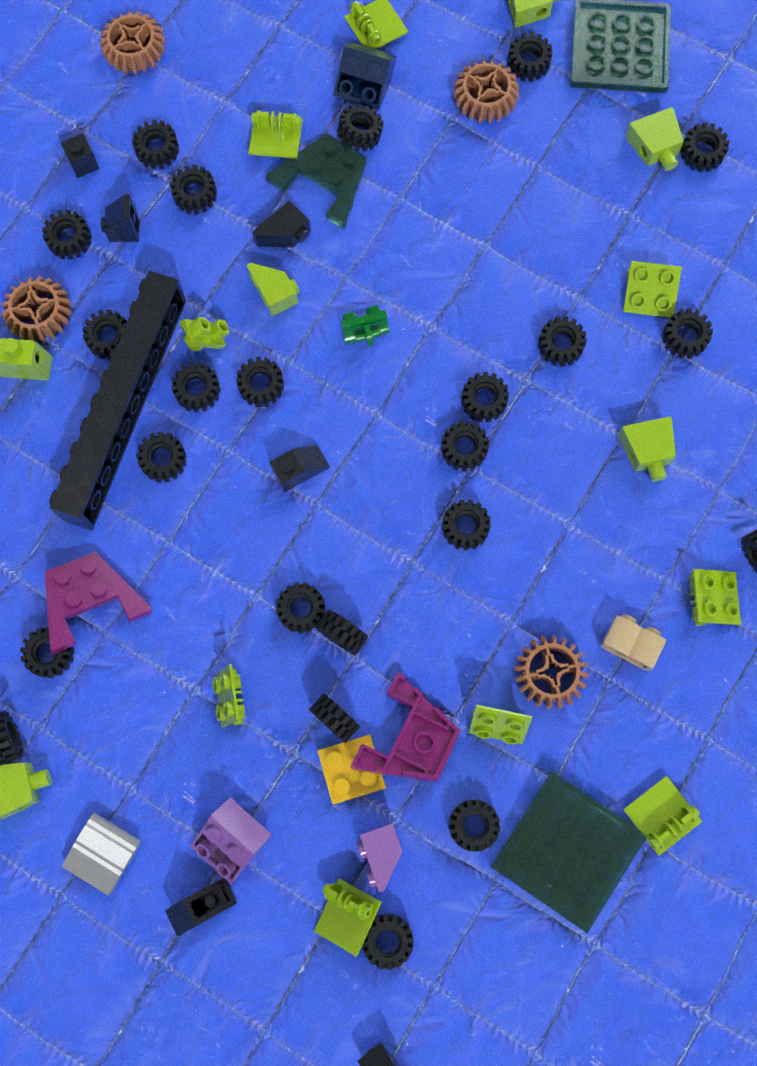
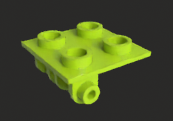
M376 0L366 6L358 3V1H354L350 5V13L344 16L361 45L372 49H377L408 34V30L388 0Z
M257 110V113L252 112L253 129L248 155L297 159L303 123L301 116H297V113H284L282 115V112H279L278 117H276L275 111L271 112V116H269V112H261L260 110Z
M631 261L630 269L627 271L628 283L623 312L671 318L675 313L682 267Z
M692 569V572H690L691 577H688V581H690V592H692L689 595L690 597H695V600L690 601V605L696 606L692 607L693 617H691L692 621H695V626H703L706 623L741 625L736 572Z
M229 664L217 672L212 680L213 692L217 694L218 698L216 718L218 721H221V728H225L232 723L233 726L244 724L243 719L246 718L244 704L237 705L244 701L243 699L236 698V695L243 693L241 690L235 691L242 688L240 674H237V670H233L232 664Z
M476 704L475 710L473 709L469 733L483 739L494 738L503 740L507 744H523L532 716Z
M667 776L623 809L658 856L703 822L699 818V811L693 805L690 806Z
M338 878L336 884H326L323 887L322 893L328 901L314 932L357 957L382 902Z

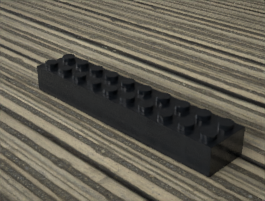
M149 270L146 278H143L140 282L138 298L130 306V317L127 324H123L121 327L119 343L111 351L110 364L108 369L104 370L101 375V386L98 393L92 396L88 417H85L81 422L80 436L71 446V457L68 464L61 470L59 486L50 496L49 508L64 522L91 531L94 529L186 304V299L178 279Z

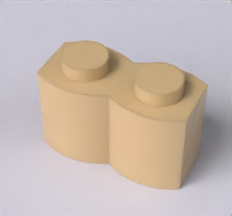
M629 615L615 616L600 647L643 670H653L667 640L661 637L662 633L652 627H646V629L636 624L637 620Z

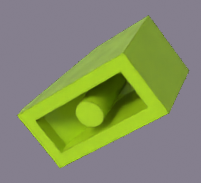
M254 263L246 265L249 277L271 316L298 304L297 294L300 293L295 280H289L285 272Z

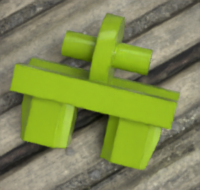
M198 317L195 320L183 319L180 322V326L186 334L184 341L190 350L200 351L203 347L222 349L226 346L224 337L229 334V329L225 320L218 319L212 323L204 317Z

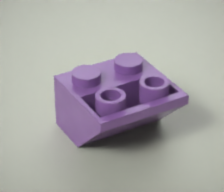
M230 797L210 816L190 847L232 885L261 851L272 834Z
M393 823L361 834L362 841L356 842L361 858H368L371 867L366 871L371 888L377 886L378 892L385 890L402 854Z

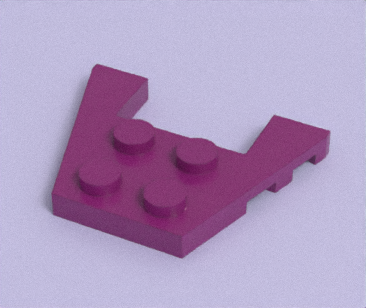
M96 552L45 571L49 639L52 655L76 645L66 622L67 619L116 599L119 600L129 623L152 613L151 606Z
M397 672L386 696L411 708L389 756L362 743L350 768L358 771L437 782L461 730L436 706L433 707L423 697V694L406 680L402 673Z

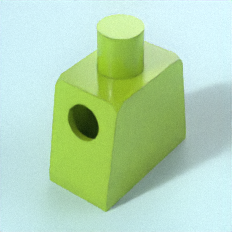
M508 0L514 28L548 18L551 15L553 2L562 0Z
M673 107L629 124L625 137L646 165L650 166L661 162L665 171H669L679 164L675 156L679 154L683 145V137Z
M0 339L1 377L49 381L53 357L42 346L31 340Z
M671 416L623 426L618 437L635 471L648 469L652 482L666 479L667 475L664 466L671 464L676 456Z
M22 762L0 765V821L40 802L38 789L52 785L48 769L34 773L32 763Z

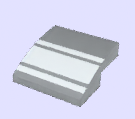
M94 813L76 839L62 867L109 896L115 890L125 868L130 865L142 841Z

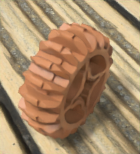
M129 10L128 15L123 16L119 13V18L111 17V24L105 23V30L101 31L102 39H100V46L103 57L117 72L123 70L128 75L130 71H133L137 76L139 70L146 73L147 67L154 69V62H161V55H164L166 41L162 28L155 19H151L148 13L142 16V13L138 11L133 15Z
M482 59L480 64L473 61L471 67L465 65L463 72H459L454 84V98L457 109H462L463 116L469 114L470 121L478 118L479 124L483 120H487L490 125L492 119L500 122L502 116L508 117L510 111L514 110L519 98V83L516 82V74H511L510 67L503 69V62L496 65L493 59L490 63H486L484 59Z
M39 275L36 281H34L32 277L28 276V282L26 283L19 280L20 286L17 288L11 286L12 294H5L7 301L1 303L4 309L1 313L5 319V325L8 329H11L14 336H19L21 340L29 339L36 342L39 338L41 342L45 343L48 336L55 340L54 333L56 331L63 333L61 326L69 325L67 317L72 316V312L69 309L72 307V304L68 299L67 292L63 290L59 283H54L49 277L44 280ZM38 295H46L52 297L53 299L48 300V298H39ZM20 320L34 321L35 324H25Z
M555 635L551 636L550 643L547 642L545 636H541L540 646L537 641L531 640L530 646L532 650L526 646L522 648L523 654L527 657L518 655L516 661L523 664V666L514 667L515 672L522 673L521 676L515 678V682L525 683V685L519 688V692L523 693L528 689L530 694L526 697V700L530 701L534 696L537 697L536 707H540L543 700H545L547 710L552 708L553 701H555L557 709L563 708L562 699L567 705H571L573 700L570 694L575 698H579L581 693L576 687L585 689L587 685L580 681V679L589 677L587 672L580 671V669L588 666L587 662L579 663L578 661L584 655L583 652H578L575 655L572 652L576 648L574 643L569 648L565 647L567 643L566 638H562L560 643L556 644L557 638ZM550 651L564 656L569 664L558 663ZM542 652V668L530 673L529 668L532 658ZM549 666H552V669L555 668L556 671L561 670L553 679L550 678V675L542 674ZM572 672L570 686L561 693L559 688L561 686V676ZM532 681H544L548 685L549 690L552 691V694L541 691Z

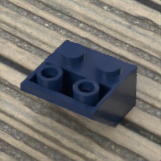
M353 42L345 45L334 96L379 110L390 85L397 56Z

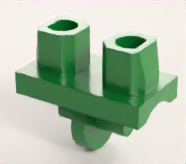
M375 305L368 307L366 315L357 317L354 312L343 314L341 325L345 343L366 340L368 347L374 345V337L390 333L386 310L381 311Z

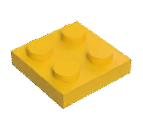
M370 735L317 750L332 805L386 789L382 774L350 768L362 743L374 749Z

